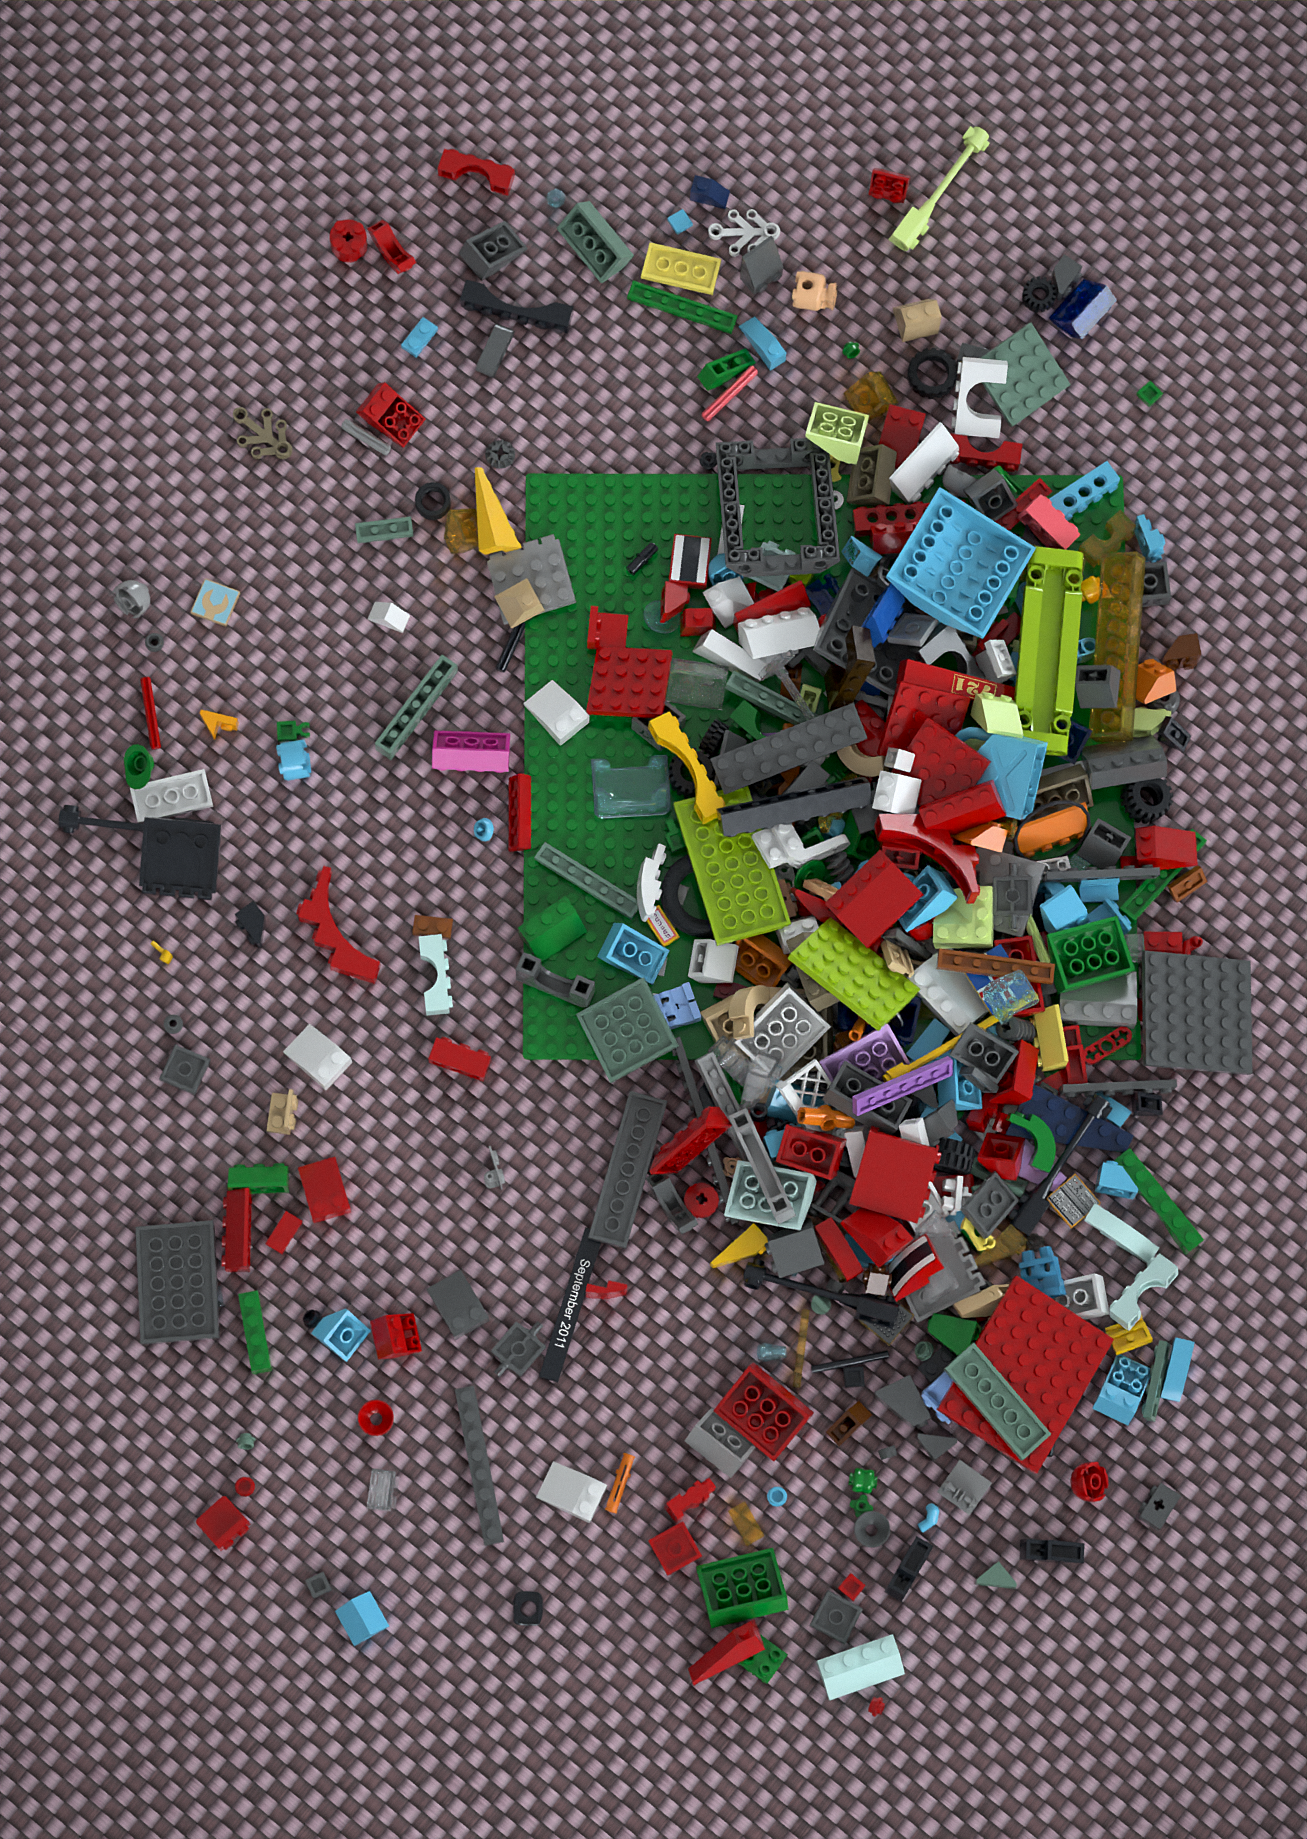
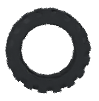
M923 349L922 352H917L910 361L907 373L908 383L910 387H913V391L915 393L918 392L921 397L926 396L928 399H933L934 397H937V399L941 398L942 395H947L955 385L957 379L956 362L952 360V356L949 353L946 354L942 349ZM933 360L940 362L948 371L947 380L939 386L925 385L917 376V369L923 362Z

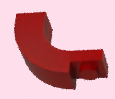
M382 219L367 228L378 250L397 274L410 270L416 264L414 257L407 253L396 239L389 223Z

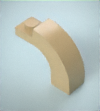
M856 744L837 751L839 758L845 766L857 774L872 777L879 776L880 770L889 772V767L884 766L886 756H866L859 751Z
M757 985L743 988L733 995L729 1006V1018L733 1020L734 1039L741 1040L754 1037V1010L763 1008L770 1001L768 987Z

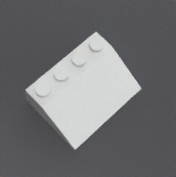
M941 422L889 478L892 491L908 505L912 502H917L921 497L920 493L933 484V479L936 475H941L947 468L945 465L950 460L954 461L959 455L958 444Z
M937 952L920 965L911 978L907 977V979L921 989L917 996L957 1037L965 1031L970 1022L976 1024L989 1011L964 973L936 969Z
M787 982L754 1016V1037L741 1040L734 1039V1042L773 1079L779 1080L831 1026Z

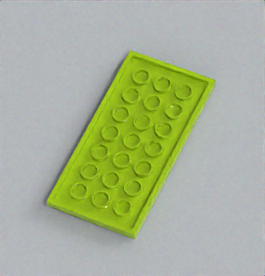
M748 786L724 795L722 790L716 791L718 797L721 796L726 806L753 801ZM695 797L673 803L716 946L779 930L791 925L774 868H768L751 838L754 833L762 829H756L752 833L742 832L734 837H726L719 830L718 818L702 824L694 810Z

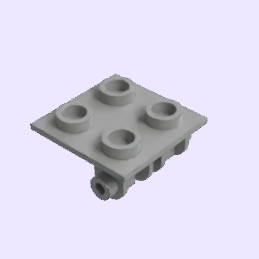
M489 1146V1154L494 1170L485 1173V1186L487 1188L500 1186V1189L503 1190L502 1184L505 1183L502 1169L497 1168V1165H499L496 1150L492 1151L491 1146Z
M959 1460L937 1492L970 1515L992 1482Z

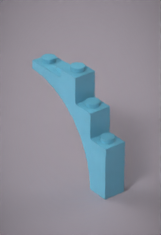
M934 1018L906 1053L909 1062L912 1063L940 1047L950 1030ZM927 1106L920 1118H924L934 1110ZM956 1132L948 1137L961 1142L963 1140Z

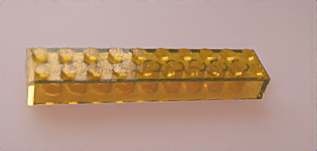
M1137 551L1102 554L1094 665H1112L1120 670L1121 673L1117 708L1090 709L1089 738L1097 743L1133 741L1146 560Z

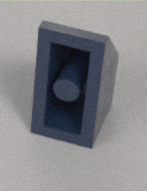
M695 175L690 191V201L726 209L730 191L713 179Z

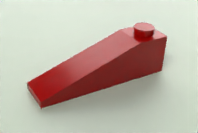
M755 1619L732 1630L688 1668L693 1685L765 1650Z

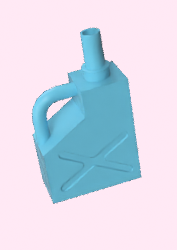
M968 727L960 730L955 736L963 742L970 738L986 741L977 752L990 760L991 763L976 785L993 779L1006 811V816L1019 820L1025 819L1028 814L1033 812L1048 742L1024 736L1023 738L987 733L984 729L978 727Z

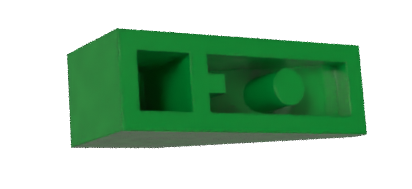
M745 348L707 363L697 378L705 389L709 391L741 374L750 366L755 365L756 362Z

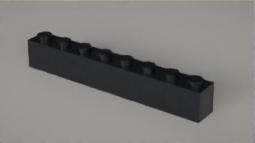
M859 777L717 808L719 830L723 836L734 837L738 833H752L756 829L761 828L771 829L774 825H789L793 821H807L815 816L825 817L830 815V813H844L852 808L862 809L872 804L870 782L865 777Z

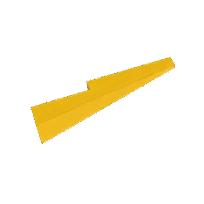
M476 467L475 485L479 551L487 555L498 551L506 553L520 549L521 544L518 542L515 532L507 520L508 518L491 487L490 481L484 473V469Z

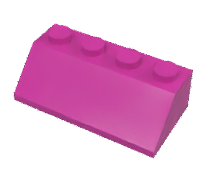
M434 731L432 769L441 771L447 769L457 771L475 770L477 772L494 771L497 773L509 771L510 733Z

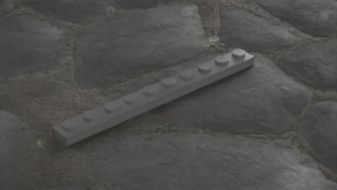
M677 1037L675 1039L679 1047L671 1051L673 1056L677 1055L679 1063H676L679 1075L683 1074L685 1079L682 1085L685 1093L689 1092L691 1098L688 1100L690 1110L695 1111L698 1119L702 1115L703 1106L681 1038ZM713 1142L707 1147L708 1155L705 1156L708 1166H712L714 1173L711 1174L714 1185L718 1184L720 1192H717L719 1201L724 1203L726 1207L730 1191ZM725 1217L726 1222L730 1221L731 1226L739 1224V1219Z

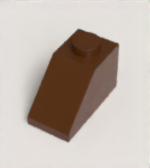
M783 663L780 695L791 701H798L802 663H798L793 668Z
M858 1401L826 1433L840 1446L872 1414Z

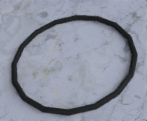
M1071 800L1054 801L1040 806L1028 814L1018 826L1014 836L1015 851L1021 858L1035 862L1041 861L1025 857L1019 851L1017 838L1021 828L1030 817L1042 809L1057 804H1071L1081 808L1086 814L1087 827L1083 837L1072 849L1054 858L1068 856L1077 850L1088 835L1091 827L1089 812L1083 805Z

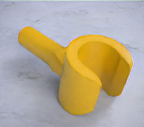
M153 940L151 945L161 953L159 959L169 964L173 958L172 954L168 950L161 948Z

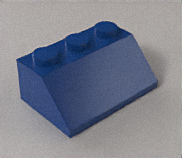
M892 583L878 597L861 626L870 629L874 648L880 642L882 644L889 636L887 631H891L897 622L894 620L895 617L898 618L904 610L902 608L905 602L904 595Z

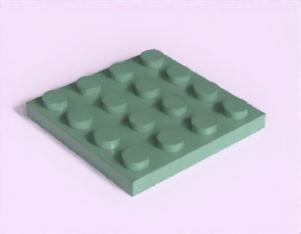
M1032 323L1026 324L980 358L1002 360L1008 363L1006 384L982 382L1010 427L1019 423L1071 385Z
M645 978L635 981L576 1014L610 1083L679 1047Z

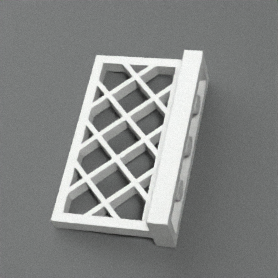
M814 1059L784 1082L781 1080L775 1086L797 1118V1111L800 1107L816 1109L819 1107L815 1106L816 1097L825 1095V1093H818L819 1083H826L829 1087L831 1081L818 1061ZM815 1066L818 1070L817 1077L809 1078L808 1072ZM796 1079L803 1080L801 1090L794 1089L791 1083ZM807 1080L815 1081L813 1092L805 1091ZM804 1094L812 1095L811 1105L803 1104ZM801 1124L803 1128L822 1132L821 1127H818V1125ZM835 1127L829 1134L836 1136L846 1128Z

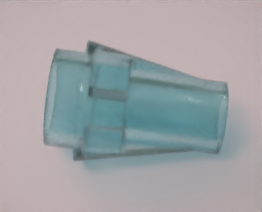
M762 1343L757 1346V1358L763 1362L786 1358L787 1356L786 1346Z

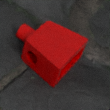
M712 608L685 609L680 616V636H701L711 629L716 632V616Z

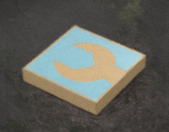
M204 579L191 614L226 627L240 596V591Z

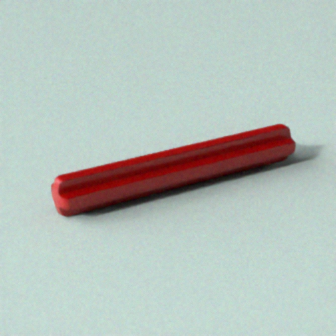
M142 677L140 681L150 747L152 750L161 748L152 684L150 677Z

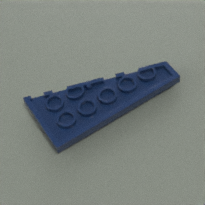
M1035 1084L1033 1085L1031 1100L1018 1105L1016 1110L1026 1115V1120L1029 1114H1034L1042 1119L1051 1130L1055 1143L1067 1145L1088 1115L1078 1106ZM1094 1118L1077 1146L1124 1153L1128 1149L1134 1135L1107 1121ZM1011 1122L1004 1134L1033 1139L1026 1129Z

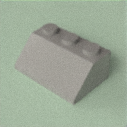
M711 1407L694 1426L685 1442L731 1478L756 1446L718 1416Z

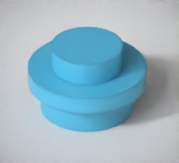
M773 1487L767 1494V1500L772 1506H782L787 1500V1493L781 1487Z

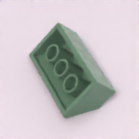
M590 201L577 203L556 228L600 283L605 282L622 270L634 256Z

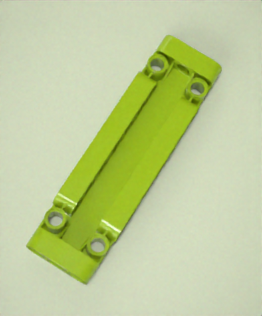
M1035 546L1036 549L1028 561L1025 578L1026 585L1023 592L1014 702L1017 704L1020 718L1027 721V725H1022L1023 736L1048 742L1046 755L1065 756L1068 750L1069 728L1071 726L1070 717L1072 716L1082 605L1083 553ZM1031 574L1039 575L1040 579L1032 578ZM1068 578H1075L1077 583H1071ZM1056 723H1063L1065 729H1059Z

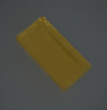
M746 1502L728 1510L746 1546L764 1537Z

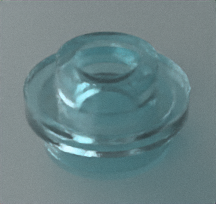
M553 189L547 194V202L552 207H560L565 202V195L561 190ZM558 197L559 200L554 201L553 198Z

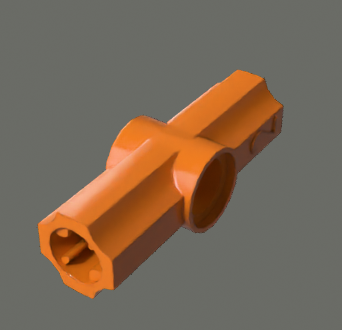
M822 1105L817 1109L800 1107L797 1111V1121L799 1124L818 1125L823 1131H830L835 1127L853 1129L855 1125V1119L842 1111L832 1110L830 1105Z

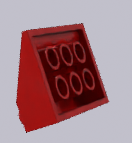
M879 850L824 904L868 949L924 894Z
M711 1106L705 1108L698 1119L691 1120L684 1131L681 1130L676 1133L674 1140L660 1148L661 1151L656 1154L649 1172L651 1174L678 1173L728 1130L732 1124L721 1108Z
M754 1362L747 1367L713 1410L772 1461L779 1457L814 1414L811 1409Z

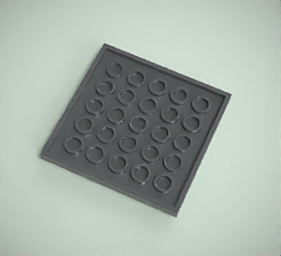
M1143 951V1066L1242 1075L1253 1074L1251 961Z

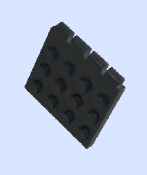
M144 817L139 886H143L142 893L156 895L157 888H160L159 895L175 897L176 890H179V897L194 899L195 892H198V899L212 900V893L215 894L217 890L222 824Z

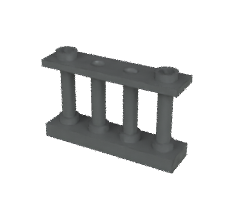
M838 1171L835 1178L832 1180L827 1179L828 1183L814 1203L811 1202L807 1213L814 1218L819 1217L824 1221L832 1217L838 1228L850 1235L840 1224L843 1220L837 1216L851 1197L856 1180ZM834 1186H839L845 1192L832 1211L829 1213L820 1208Z

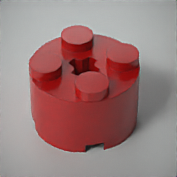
M355 220L337 221L330 231L331 250L340 261L347 263L355 262L364 256L367 251L366 231L363 224Z

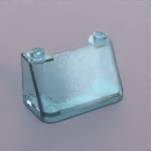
M667 755L651 757L648 761V766L610 768V763L605 759H591L594 813L597 817L663 815L670 811V781Z

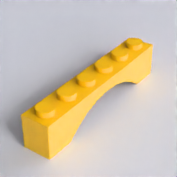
M669 711L649 721L648 729L655 742L675 753L689 769L695 786L694 810L702 824L717 818L716 809L726 807V804L721 796L718 797L714 782L712 780L709 781L706 776L707 771L704 765H700L698 762L696 751L694 748H690L687 735L679 729L677 718L675 716L672 717Z

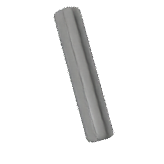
M344 420L341 425L343 430L384 455L389 454L391 450L390 445L350 420Z

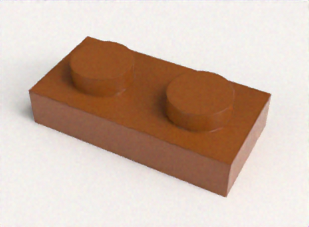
M1198 865L1174 880L1167 887L1172 899L1178 903L1204 885L1207 879L1202 868Z
M415 915L412 934L416 936L442 934L443 939H451L453 919Z

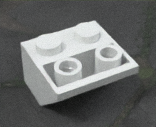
M694 939L688 977L699 983H733L739 946L730 943L716 946L715 940Z

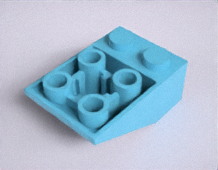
M1117 1355L1092 1409L1125 1425H1129L1151 1377L1150 1368L1124 1355Z

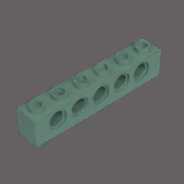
M444 655L439 657L375 742L376 751L390 760L393 759L457 674V664Z

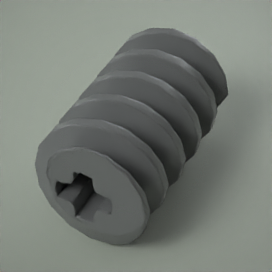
M843 851L829 856L824 861L830 862L827 865V869H834L830 875H837L833 881H840L841 886L855 873L853 865H850V859L846 858L847 854Z
M1014 1016L1005 1017L996 1026V1033L1000 1038L1013 1042L1022 1039L1030 1043L1033 1041L1036 1033L1035 1027L1030 1021Z

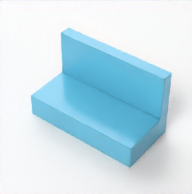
M1119 878L1081 880L1078 884L1079 898L1082 903L1104 902L1106 898L1114 902L1119 901L1118 884L1120 880Z

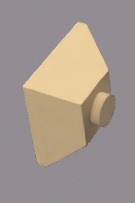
M528 578L494 596L511 628L545 611Z

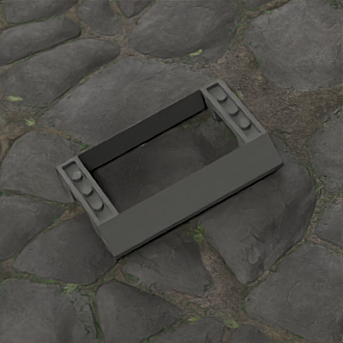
M808 438L790 439V448L754 450L753 441L716 442L725 564L727 568L743 577L816 574L825 571L840 561L831 465L828 452ZM810 467L817 546L800 545V554L763 556L762 547L743 550L737 470Z

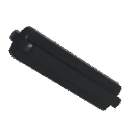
M525 622L512 629L496 665V670L502 673L506 671L525 629Z

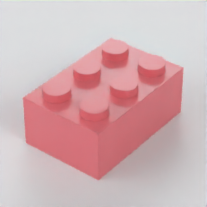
M1040 494L1020 512L1017 518L1025 526L1026 524L1029 526L1033 534L1046 548L1066 550L1081 534L1073 523H1069L1065 519V515L1060 510H1056L1051 505L1052 502L1049 498Z

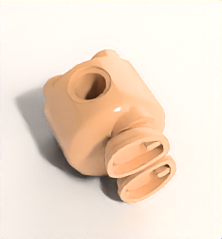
M797 271L796 289H793L792 294L793 307L812 311L826 308L834 310L837 297V283H830L827 289L826 279L823 274Z

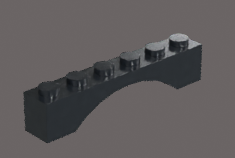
M470 280L465 281L460 298L461 307L467 311L476 310L487 316L496 315L503 320L512 319L523 325L532 324L539 329H552L559 334L563 332L568 333L574 314V306L558 302L537 308L513 306L493 295L484 284Z

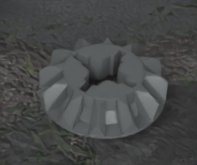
M503 439L494 440V442L488 444L485 451L486 460L494 468H506L515 459V449L510 442H506ZM502 448L505 455H502L499 460L498 454L495 452H499V449Z

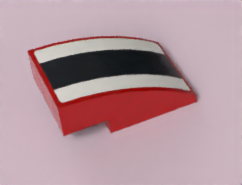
M674 534L669 582L686 584L688 588L706 590L712 538Z
M926 1233L910 1243L888 1265L889 1273H892L891 1284L888 1286L895 1301L897 1302L930 1283L928 1277L944 1269L937 1251Z

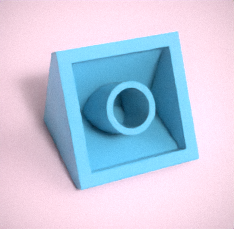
M370 1591L351 1599L335 1611L354 1647L389 1627Z

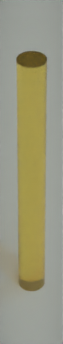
M802 1309L793 1388L801 1387L810 1310Z

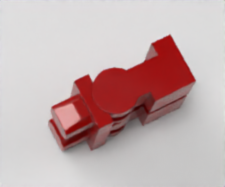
M710 1478L702 1483L697 1480L687 1490L685 1495L681 1496L679 1493L668 1501L664 1509L675 1524L683 1519V1512L689 1508L698 1507L700 1503H706L710 1497L709 1494L715 1491L716 1486Z

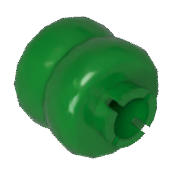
M855 1468L854 1473L850 1472L848 1485H852V1491L870 1494L872 1488L876 1489L878 1476H874V1471L871 1469Z

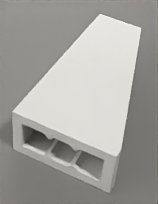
M712 629L701 635L693 649L694 653L731 672L736 671L755 682L763 681L768 674L767 668L769 664H766L759 658L752 659L743 648Z

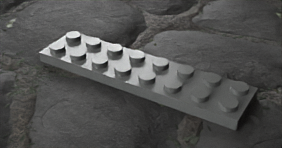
M851 703L710 760L722 791L726 795L868 738L855 705Z
M633 1091L629 1092L588 1239L626 1249L666 1109V1100Z

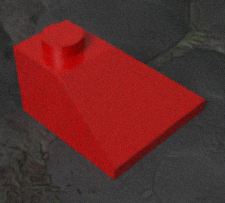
M987 1132L977 1160L990 1172L996 1171L1001 1179L1016 1181L1021 1169L1025 1138Z

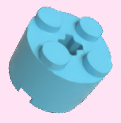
M304 739L285 742L276 746L277 754L281 756L282 762L279 763L280 774H283L284 780L290 781L311 777L309 774L311 773L309 753L304 751V748L307 747Z

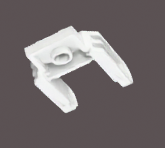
M792 824L774 825L773 828L756 832L751 837L769 869L783 863H789V866L799 869L810 860H821L843 851L850 845L846 835L841 834L804 849L803 843Z

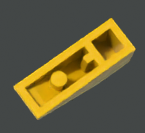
M753 1223L711 1262L710 1266L716 1268L755 1257L758 1253L762 1255L767 1251L765 1243H768L767 1237Z

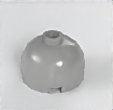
M951 465L947 466L943 475L944 487L949 491L948 493L956 498H967L964 489L977 481L974 477L959 471Z
M127 580L120 583L113 590V593L116 594L114 601L126 615L129 613L134 615L132 617L134 619L144 614L150 605L149 590L143 583Z

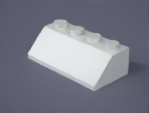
M802 607L795 611H783L780 614L765 615L762 618L747 619L744 622L738 623L739 644L752 659L814 646L820 628L816 615L809 608Z

